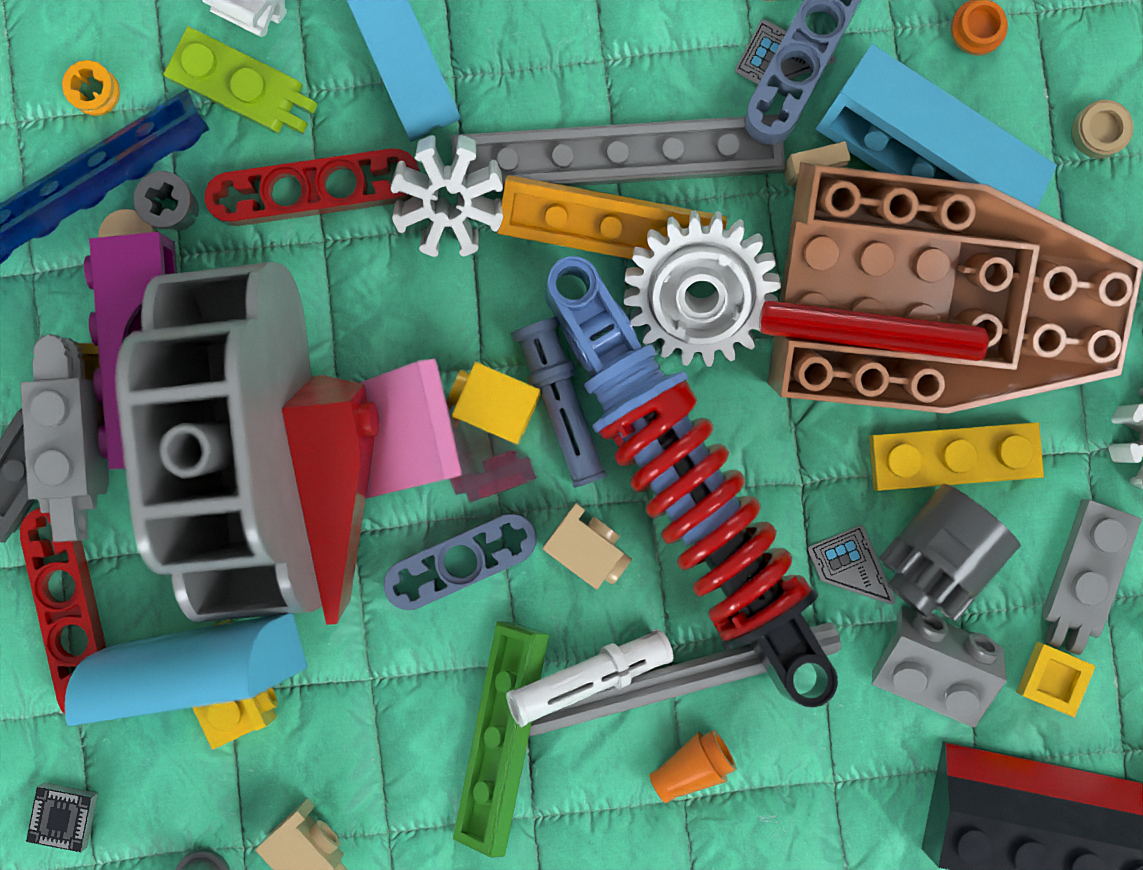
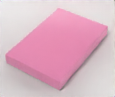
M435 359L417 361L360 382L365 386L367 402L375 403L379 417V432L374 437L366 499L462 476Z

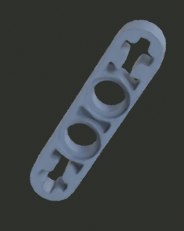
M803 0L750 99L744 121L745 128L751 138L761 144L775 145L786 140L792 133L862 0ZM821 11L827 13L835 21L836 29L827 35L815 34L806 25V17L813 12ZM797 57L803 59L811 68V76L804 81H791L782 73L781 64L789 58ZM778 92L785 96L786 99L782 105L779 120H775L770 127L762 123V112L766 113L769 111Z

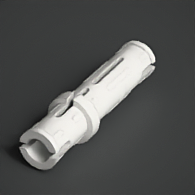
M655 629L649 634L620 646L614 643L608 644L600 649V654L557 671L519 689L508 691L506 698L511 714L516 723L523 727L531 721L572 705L612 686L616 689L624 688L631 684V678L660 665L672 662L673 651L670 642L662 630Z

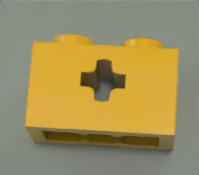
M475 362L470 373L460 370L447 402L456 405L452 417L519 445L541 396V391Z

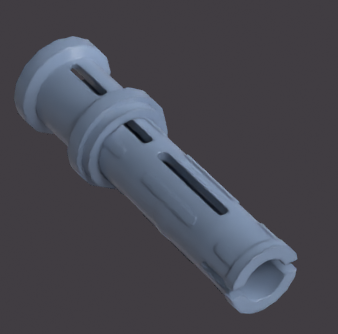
M552 317L518 329L511 333L513 342H519L531 373L527 377L529 385L541 391L555 436L572 477L573 487L576 488L602 479L607 474L603 470L588 423L570 378L575 375L574 370L576 368L574 362L566 359L556 332V328L560 324L556 317Z

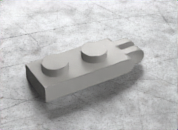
M1081 500L1042 612V618L1050 621L1045 637L1046 644L1057 648L1060 647L1065 639L1068 628H1070L1071 631L1067 639L1066 650L1080 655L1086 647L1089 636L1098 638L1101 635L1142 518L1092 500Z

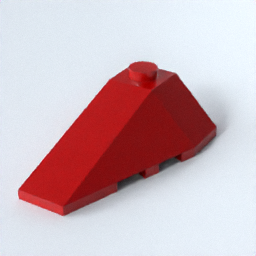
M319 375L312 376L281 410L326 625L338 623L351 600L374 437L379 432V417L375 403L367 402L364 384Z

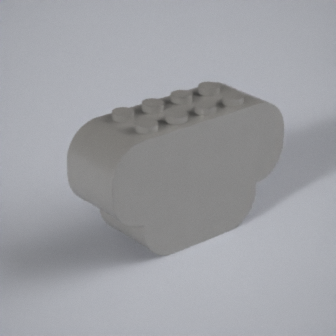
M275 262L155 276L147 285L143 298V331L133 332L124 340L118 356L116 373L132 523L142 558L153 572L159 575L171 574L177 601L183 613L193 622L313 612L320 608L322 603L281 410L312 378L305 316L296 282L286 266Z

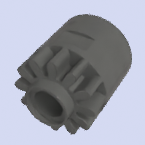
M942 484L878 559L883 562V565L895 574L887 586L909 606L926 618L934 610L938 609L948 619L956 622L1021 545L1012 532L980 504L948 484Z

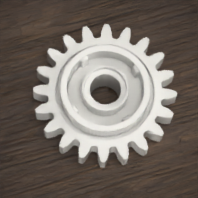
M696 210L691 211L689 227L685 229L681 228L679 222L674 217H669L667 237H663L659 232L650 229L647 234V241L652 250L641 247L634 248L632 259L639 267L626 268L624 280L626 283L635 286L625 291L624 304L633 307L639 306L631 312V325L642 326L648 324L643 332L642 342L647 345L662 338L661 357L666 358L675 348L682 349V362L686 366L693 359L695 352L702 353L707 367L712 366L714 351L721 350L729 361L735 360V342H740L743 346L752 350L755 347V342L751 329L760 331L759 317L763 303L768 300L778 302V298L769 292L781 288L779 275L766 273L776 265L773 253L757 255L763 246L762 236L758 233L746 240H742L744 221L741 219L732 224L729 230H723L721 212L718 211L714 213L708 226L701 224ZM697 281L710 282L717 288L711 296L706 298H696L687 291V288Z

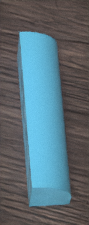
M874 44L870 45L815 129L835 143L846 141L850 153L879 172L984 184L1035 209L1038 208L1057 167L1055 163Z
M286 613L117 643L95 652L78 664L69 680L65 695L67 726L253 698L308 668L294 615Z

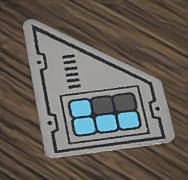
M761 20L737 64L735 72L759 84L787 31L766 20ZM834 56L831 57L828 65L835 62ZM797 57L789 58L781 64V71L788 79L811 71L808 63Z
M859 525L808 548L810 557L822 582L888 604L895 603L894 595L887 586L888 581L864 526Z

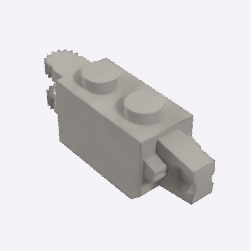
M47 334V336H41L40 340H36V345H33L34 351L32 353L35 355V358L32 359L34 381L20 382L28 500L39 499L41 513H50L53 542L85 540L88 538V510L97 509V495L106 494L109 485L108 459L105 460L102 457L98 441L99 429L102 425H105L103 403H100L96 397L93 380L85 378V364L81 358L84 355L81 352L82 347H79L78 342L73 341V339Z

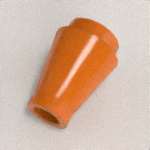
M712 730L705 735L701 732L696 733L660 768L651 772L649 777L660 799L664 803H668L677 797L727 782V775L737 768L727 745L715 730Z

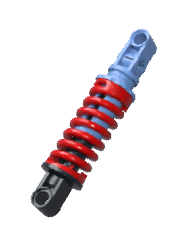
M577 256L560 259L552 266L549 272L544 294L546 302L561 325L572 351L591 376L584 384V387L589 395L593 393L597 395V400L603 405L604 413L592 427L596 434L600 433L602 438L606 440L614 439L619 447L614 454V458L620 466L638 464L640 470L630 479L632 489L636 492L652 489L656 496L647 503V514L652 518H659L667 514L672 521L661 532L663 541L667 544H674L683 540L686 546L695 543V545L677 558V564L682 570H689L703 562H706L711 570L693 583L692 589L694 593L699 597H703L721 587L726 595V599L710 608L708 612L710 620L721 636L720 643L725 650L735 649L750 643L777 690L786 699L810 708L826 704L832 699L837 690V673L801 614L818 598V593L813 586H809L803 576H784L792 564V556L785 548L768 549L777 535L774 526L769 522L750 524L757 517L761 504L754 496L736 497V494L745 483V477L740 471L727 470L721 472L720 468L729 458L727 447L723 444H713L706 447L704 441L714 430L712 422L707 418L691 421L688 417V414L697 404V397L686 381L689 378L685 371L665 376L663 371L659 369L658 362H655L657 352L652 344L643 347L640 345L626 314L618 303L613 300L597 270L588 260ZM574 275L584 282L586 295L577 300L567 299L558 292L556 281L562 276ZM608 330L610 331L604 334L603 336L599 337L598 339L591 341V339L602 334L603 332ZM810 663L816 672L815 685L810 691L799 694L794 686V674L800 666Z

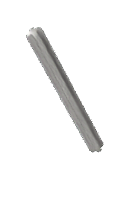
M828 622L810 627L826 656L835 654L841 649L840 637L833 623ZM751 644L649 671L631 678V684L624 688L616 689L612 686L532 721L529 737L762 674L767 671Z

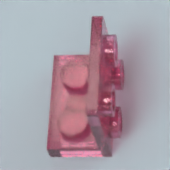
M443 389L462 476L450 478L456 495L466 493L469 503L539 479L533 459L529 456L520 459L518 452L515 450L482 461L485 472L480 474L461 420L452 417L456 406L447 401L450 393Z

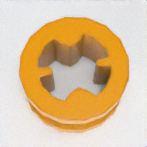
M91 60L78 61L69 67L63 77L62 88L66 99L87 115H105L112 111L119 101L121 93L117 79L98 62ZM94 76V79L103 85V89L100 95L93 92L95 99L89 101V98L80 92V88L83 82L90 85L88 78Z

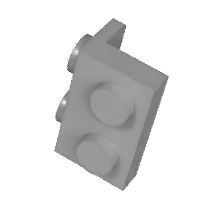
M902 606L897 614V632L872 671V685L973 728L976 727L1007 681L1004 649L996 644L995 641L984 634L969 633L950 625L934 613H931L926 618L908 606Z

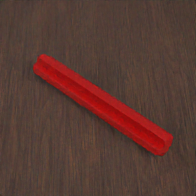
M769 300L763 303L759 317L760 332L766 335L971 361L983 360L989 343V335L982 327Z

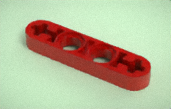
M390 148L225 172L216 175L208 183L205 189L204 201L207 210L219 221L229 226H244L395 204L397 200L404 202L414 196L402 191L393 193L391 191V184L386 180L372 182L376 192L367 195L368 182L362 167L370 165L372 175L381 176L390 173V164L404 161L406 167L421 171L410 153L402 149ZM339 169H347L353 172L357 180L354 192L345 198H335L329 195L327 190L329 176ZM285 177H293L299 180L302 187L299 200L290 206L276 204L272 196L275 183ZM260 181L259 193L266 208L259 210L260 204L254 199L237 202V211L231 213L230 209L220 204V199L228 196V188L232 186L243 195L256 194L258 191L254 186V182Z
M40 508L29 512L23 519L20 526V541L57 703L65 714V695L72 675L69 674L68 666H77L87 656L107 647L82 540L53 542L52 539V543L49 539L41 540L38 529L46 527L47 521L51 524L50 513H41ZM54 552L55 555L67 552L69 560L51 562L44 565L43 557L54 556ZM58 570L68 572L75 581L74 594L68 601L55 599L49 591L50 577ZM74 624L80 626L86 632L88 644L86 650L81 655L68 653L61 644V635L67 625Z

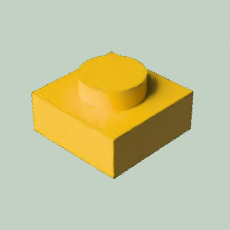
M1036 641L1016 693L1075 718L1096 666Z

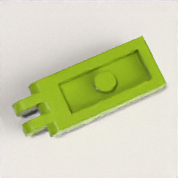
M187 26L163 73V76L170 82L276 134L280 133L283 125L300 134H304L308 123L291 114L290 111L294 106L313 115L318 106L315 101L300 94L303 84L298 80Z

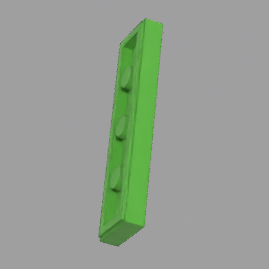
M505 621L496 622L453 840L490 858L505 857L532 723L531 721L523 727L516 723L509 709L506 693L540 680L549 634Z

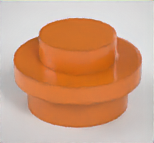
M970 0L964 3L954 14L950 27L951 36L954 43L963 52L975 56L986 55L993 52L1004 41L1008 23L1003 9L997 3L990 0Z

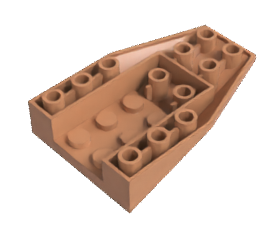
M800 162L779 302L982 327L989 335V343L984 359L971 361L774 336L767 384L780 397L948 414L1119 376L1122 374L1143 272V262L988 185Z

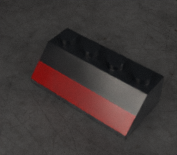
M943 741L921 849L938 868L947 870H1143V782Z

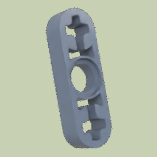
M516 513L501 515L394 564L388 570L384 579L385 594L388 600L400 609L415 610L526 560L536 546L537 534L535 527L523 515ZM510 523L514 530L524 528L527 537L520 542L522 551L513 554L509 547L499 549L492 553V556L498 563L488 567L486 552L483 546L475 539V536L484 532L486 534V543L488 544L503 535L501 527L503 524ZM464 545L474 551L477 557V566L471 575L457 577L449 572L445 564L447 552L452 547ZM433 555L435 557L436 571L447 586L437 589L435 578L418 588L419 598L413 599L409 592L400 594L396 584L403 580L401 570L408 568L412 576L428 571L431 567L425 561V558Z

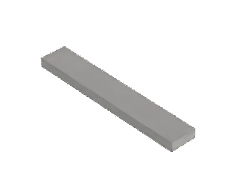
M779 114L763 115L762 123L771 127L775 120H779ZM745 116L462 134L476 141L475 160H470L465 172L466 175L487 167L491 160H496L502 172V191H504L505 180L508 175L565 186H586L783 173L785 170L784 143L782 141L775 145H765L755 141L750 137L745 128ZM451 135L453 160L457 152V138L460 135Z

